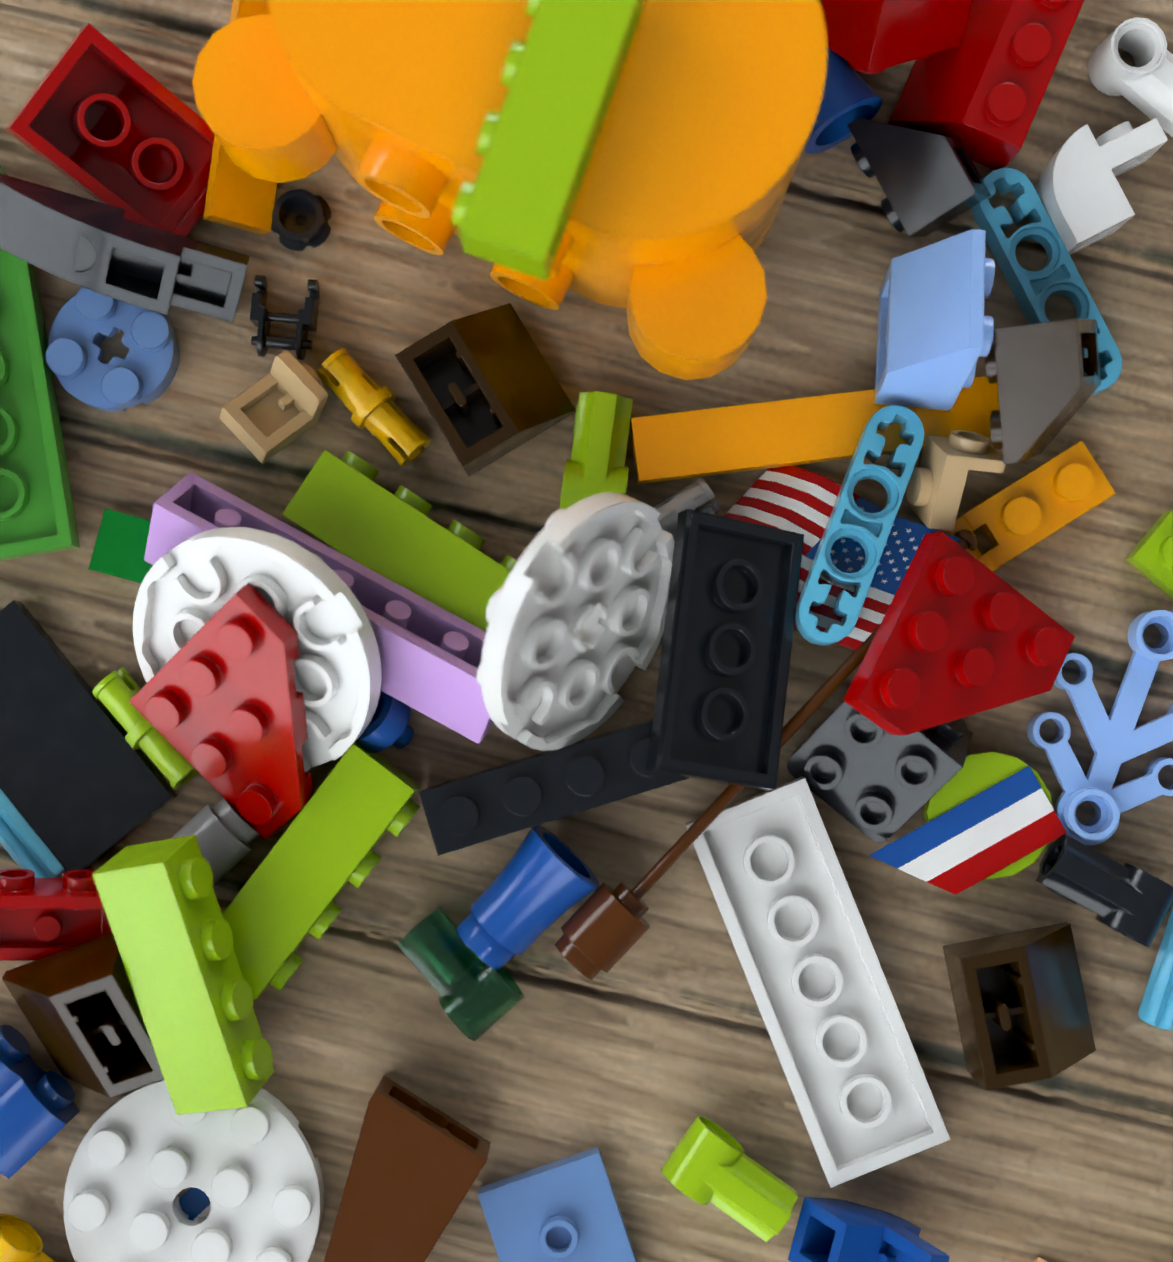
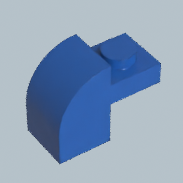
M804 1197L788 1260L790 1262H949L950 1256L920 1238V1227L896 1215L847 1200Z

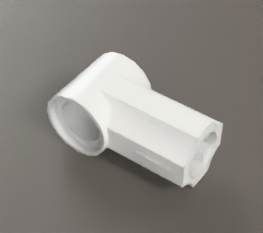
M1135 17L1125 20L1093 51L1088 62L1090 80L1100 92L1109 96L1122 95L1151 120L1157 118L1162 129L1173 138V54L1167 50L1165 34L1155 22L1147 18ZM1118 48L1130 53L1134 59L1135 67L1124 63L1120 58Z

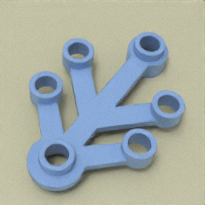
M1167 610L1148 611L1139 614L1131 622L1127 638L1133 653L1109 717L1092 682L1093 667L1091 662L1082 654L1067 653L1062 667L1067 661L1072 660L1079 666L1080 676L1075 683L1069 684L1062 676L1061 667L1054 685L1061 690L1067 691L1094 751V757L1086 776L1068 742L1071 728L1068 720L1063 715L1056 712H1040L1035 714L1028 722L1027 736L1034 746L1044 749L1062 789V793L1056 801L1054 811L1067 832L1065 835L1084 845H1096L1109 839L1118 828L1122 812L1161 795L1173 796V784L1168 788H1163L1158 780L1161 768L1166 765L1173 768V758H1156L1146 766L1143 776L1113 787L1121 763L1173 741V703L1169 706L1166 715L1135 728L1159 662L1173 659V612ZM1150 624L1157 627L1161 635L1159 644L1154 648L1149 647L1143 638L1144 630ZM1046 719L1053 720L1058 727L1057 737L1049 743L1045 742L1039 733L1040 726ZM1084 801H1089L1095 811L1093 819L1087 824H1081L1076 816L1078 806Z

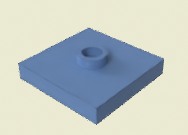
M599 1146L479 1187L477 1195L500 1262H638Z

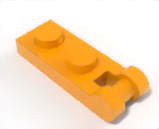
M1081 440L957 517L953 531H939L955 536V533L959 530L967 529L973 532L981 527L993 547L982 554L977 547L974 551L968 548L966 551L991 571H995L998 567L1107 500L1116 492Z

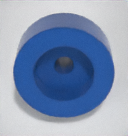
M380 691L378 705L372 720L355 742L371 753L381 752L391 745L398 749L404 748L409 744L414 735V729L407 724L410 717V706Z

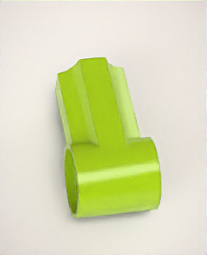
M600 391L579 392L573 428L574 438L571 460L566 459L559 509H567L574 503L595 494L616 492L626 495L629 467H625L633 399L616 393Z
M698 1115L661 1167L662 1174L690 1199L706 1206L711 1202L762 1240L768 1242L774 1235H778L790 1219L793 1207L798 1199L796 1190L744 1154L745 1150L742 1145L727 1131L710 1119Z

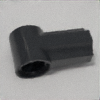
M1065 834L1049 846L1039 864L1040 870L1036 879L1037 882L1070 902L1077 903L1097 914L1095 917L1097 921L1148 948L1173 904V886L1128 863L1121 865Z

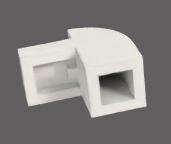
M1157 118L1133 129L1129 121H1126L1103 133L1097 139H1095L1091 129L1086 124L1072 134L1044 167L1037 183L1036 192L1069 255L1113 234L1135 215L1116 176L1146 162L1168 141Z

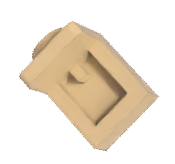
M284 350L275 356L268 375L222 406L219 419L263 464L318 423L327 401L328 393L324 389L322 380L313 368L305 363H299L288 350Z
M952 430L950 437L926 435L919 467H914L907 485V499L910 504L909 507L929 529L954 530L969 470L1004 473L1006 464H1004L1003 456L989 445L990 439L987 436L967 430Z

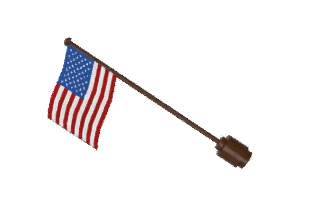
M796 466L768 468L723 517L804 534L797 594L798 602L841 485L823 475ZM853 492L854 502L864 512L877 513L883 510L881 507ZM896 516L856 625L849 635L834 644L851 650L853 653L786 723L782 731L781 748L863 661L924 535L939 532V530L929 529L925 525ZM959 530L955 533V536L945 533L965 550L968 548L974 551L977 547V537L970 530ZM842 538L835 541L831 547V560L837 569L846 573H854L861 570L865 562V553L860 543L854 539ZM820 575L819 584H829L832 586L825 602L818 607L810 605L809 613L818 618L816 629L824 632L832 624L841 625L842 617L833 613V607L838 594L845 590L853 596L855 588L853 586L836 585ZM794 622V630L798 631ZM730 784L632 890L623 882L615 889L603 882L561 927L564 934L555 943L558 951L574 968L588 979L593 980L601 970L608 973L650 928L649 924L642 917L649 910V907L641 898L745 786Z

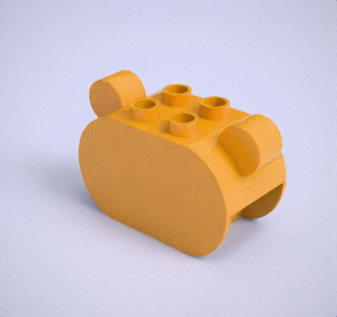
M267 0L271 15L260 14L238 18L213 33L198 54L192 83L196 106L235 165L254 178L283 183L305 179L325 166L335 153L349 174L363 188L382 200L373 217L378 225L415 248L431 254L443 255L452 235L459 236V226L452 224L453 209L459 190L465 180L473 183L476 182L484 160L483 156L477 155V144L483 122L490 110L498 113L501 112L509 87L501 83L509 49L514 40L525 43L534 18L526 15L528 0ZM644 0L638 25L548 280L545 281L494 263L490 271L491 278L514 295L550 310H558L568 289L600 304L627 308L629 335L640 356L660 373L683 380L711 378L732 367L749 347L760 324L767 301L765 272L755 252L763 243L774 224L816 120L823 96L828 52L825 22L819 0Z

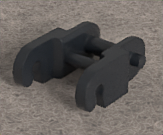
M255 275L254 285L257 287V293H252L250 320L258 327L257 336H252L251 344L257 345L259 357H265L268 348L295 350L297 359L304 360L306 349L312 350L313 345L312 340H307L308 331L317 332L320 297L319 281L314 279L308 280L307 289L310 292V296L305 297V307L298 310V314L269 312L266 308V276ZM271 322L297 324L296 337L270 335Z

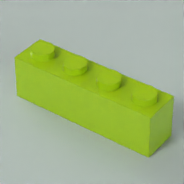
M528 0L526 15L534 19L525 43L514 40L509 49L501 81L502 85L509 87L501 112L498 113L490 110L483 122L477 144V155L483 156L484 160L475 183L467 180L463 182L454 205L452 224L459 226L458 233L464 253L545 281L548 280L638 25L644 0Z
M324 450L282 515L343 555L487 632L489 625L486 618L488 603L492 596L504 586L518 561L509 555L505 556L501 564L479 551L485 540L455 520L452 521L448 529L439 525L426 516L432 505L404 486L400 485L395 494L384 489L374 482L379 471L352 452L347 450L340 460Z
M353 743L222 914L223 919L229 923L232 929L233 949L243 979L249 983L255 1000L270 985L279 992L283 989L304 961L295 953L309 934H312L318 940L321 939L343 910L334 902L349 882L356 888L363 884L382 858L373 851L387 831L398 837L421 807L412 800L421 786L381 755L369 752L358 743Z
M196 835L126 846L96 870L92 876L176 1114L183 1115L248 1107L274 1072L273 1054L269 1042L263 1038L253 1008L252 989L249 983L243 979L233 949L232 929L229 923L223 919L213 889L211 867L202 856Z

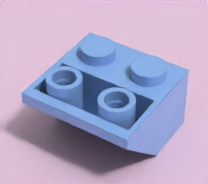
M971 229L891 260L879 292L875 404L951 411L962 388H970L972 386L976 371V361L979 356H988L994 333L993 317L984 316V298L987 299L991 293L995 274L994 259L985 258L986 230Z

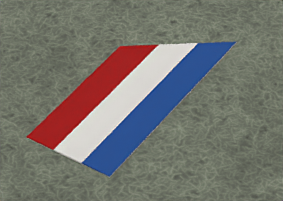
M1027 766L869 856L957 895L1067 832L1030 766Z

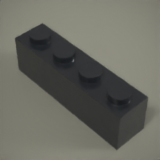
M652 718L580 740L562 749L544 751L437 784L419 792L437 855L439 856L689 778L647 771Z

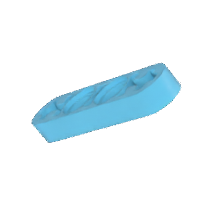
M1013 168L993 170L983 179L991 195L971 207L974 219L980 230H986L985 240L1029 324L1050 322L1045 315L1044 307L1047 298L1052 295H1063L1072 301L1076 309L1075 319H1095L1097 321L1099 359L1103 367L1100 368L1101 385L1092 394L1096 395L1115 383L1122 371V357L1119 348L1032 182L1024 173ZM995 187L1002 195L1012 192L1015 196L1016 201L1009 208L1010 215L1004 206L993 209L990 205L989 200L996 193ZM1024 218L1029 220L1030 224L1022 226L1010 238L1005 237L1003 232L1011 226L1013 220L1016 226ZM1035 240L1044 247L1047 254V264L1043 270L1036 272L1028 271L1020 266L1015 256L1016 246L1020 241Z
M898 405L883 407L874 413L861 432L796 605V628L802 637L812 644L822 646L835 644L849 635L856 625L924 441L925 432L922 421L915 412L907 407ZM891 422L901 426L899 436L908 441V443L900 444L891 453L886 467L864 464L863 460L865 457L874 463L880 457L885 445V437L878 434L877 429L885 430ZM889 469H898V476ZM864 479H872L882 484L887 493V504L881 512H864L856 505L853 498V490L857 482ZM842 538H850L860 543L865 553V562L860 571L846 573L835 567L830 555L831 547L835 541ZM820 575L836 585L853 586L855 588L853 596L845 590L838 594L833 607V613L842 617L841 625L832 624L824 632L816 629L818 618L809 613L810 605L818 607L825 602L832 586L829 584H819Z

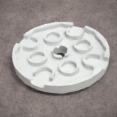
M605 492L584 498L567 509L561 508L556 510L547 520L543 530L526 548L504 586L490 599L486 611L489 625L485 635L482 660L477 671V681L482 688L483 700L491 720L508 736L532 749L541 751H552L570 746L594 732L622 705L624 700L617 692L626 682L635 666L646 670L664 632L675 544L673 534L662 530L658 521L660 513L655 508L625 494Z
M247 527L215 528L196 534L162 556L146 574L139 588L133 611V639L137 660L146 683L236 592L250 582L297 631L299 657L293 662L296 691L303 692L308 734V740L302 745L304 771L307 772L311 767L326 763L332 759L335 761L349 749L371 722L381 691L382 670L379 648L372 626L361 604L345 582L322 558L284 537Z
M164 1079L137 1088L123 1096L92 1125L80 1143L69 1168L65 1184L63 1208L66 1237L74 1261L308 1262L319 1237L323 1220L324 1184L318 1157H314L306 1138L298 1127L300 1122L280 1100L263 1088L260 1089L248 1107L183 1115L176 1114ZM189 1187L204 1191L211 1203L210 1214L202 1218L189 1220V1215L184 1213L180 1207L179 1192Z

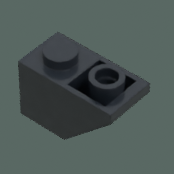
M857 118L847 125L856 140V143L851 145L852 155L867 177L872 178L876 176L887 196L881 200L883 211L892 226L900 233L906 230L908 236L926 237L991 195L961 140Z

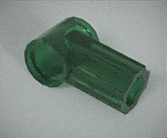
M438 906L396 945L440 994L438 997L439 1002L451 1021L464 1035L472 1041H476L524 999V994L504 967L500 970L490 967L465 945L457 932V924L441 906Z

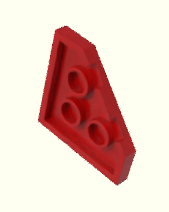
M942 531L927 533L924 535L843 701L890 735H909L1051 691L1075 636Z
M249 582L236 592L129 702L266 840L299 812L314 793L312 773L304 771L302 745L308 740L304 695L303 692L296 691L293 662L299 657L297 631Z

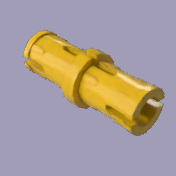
M341 348L331 354L321 364L323 367L316 371L322 382L351 411L352 422L360 430L366 427L386 447L387 451L397 460L401 467L410 464L424 451L421 446L425 448L430 444L431 439L429 436L425 435L394 402L396 395L386 385L381 388L360 367L345 348Z

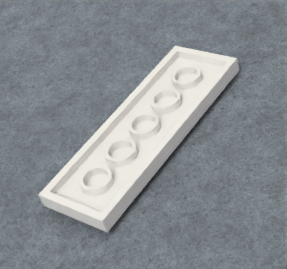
M804 777L797 778L777 786L776 790H767L727 806L693 842V846L830 1188L951 1140L806 779ZM697 819L685 823L687 830Z

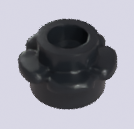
M296 189L284 193L276 201L273 208L271 228L280 235L279 241L284 247L292 251H304L307 246L316 248L327 240L331 232L328 220L331 219L332 212L323 197L313 195L303 189ZM299 216L307 217V223L304 226L296 224Z

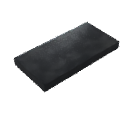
M691 509L678 513L647 771L757 789L776 790L804 534Z
M13 600L0 611V788L67 871L88 869L178 795L141 749L133 750L125 741L127 732L103 703L94 697L91 687L21 601Z

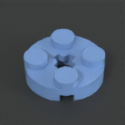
M81 287L77 294L63 305L52 323L48 339L49 346L46 350V362L49 368L57 375L61 385L73 397L101 411L122 412L125 411L123 409L133 408L141 403L146 405L159 398L165 392L177 372L180 351L179 343L175 340V330L168 315L138 307ZM116 333H124L122 343L129 349L128 355L124 359L114 356L109 364L102 361L104 351L100 348L101 343L106 337L112 338Z

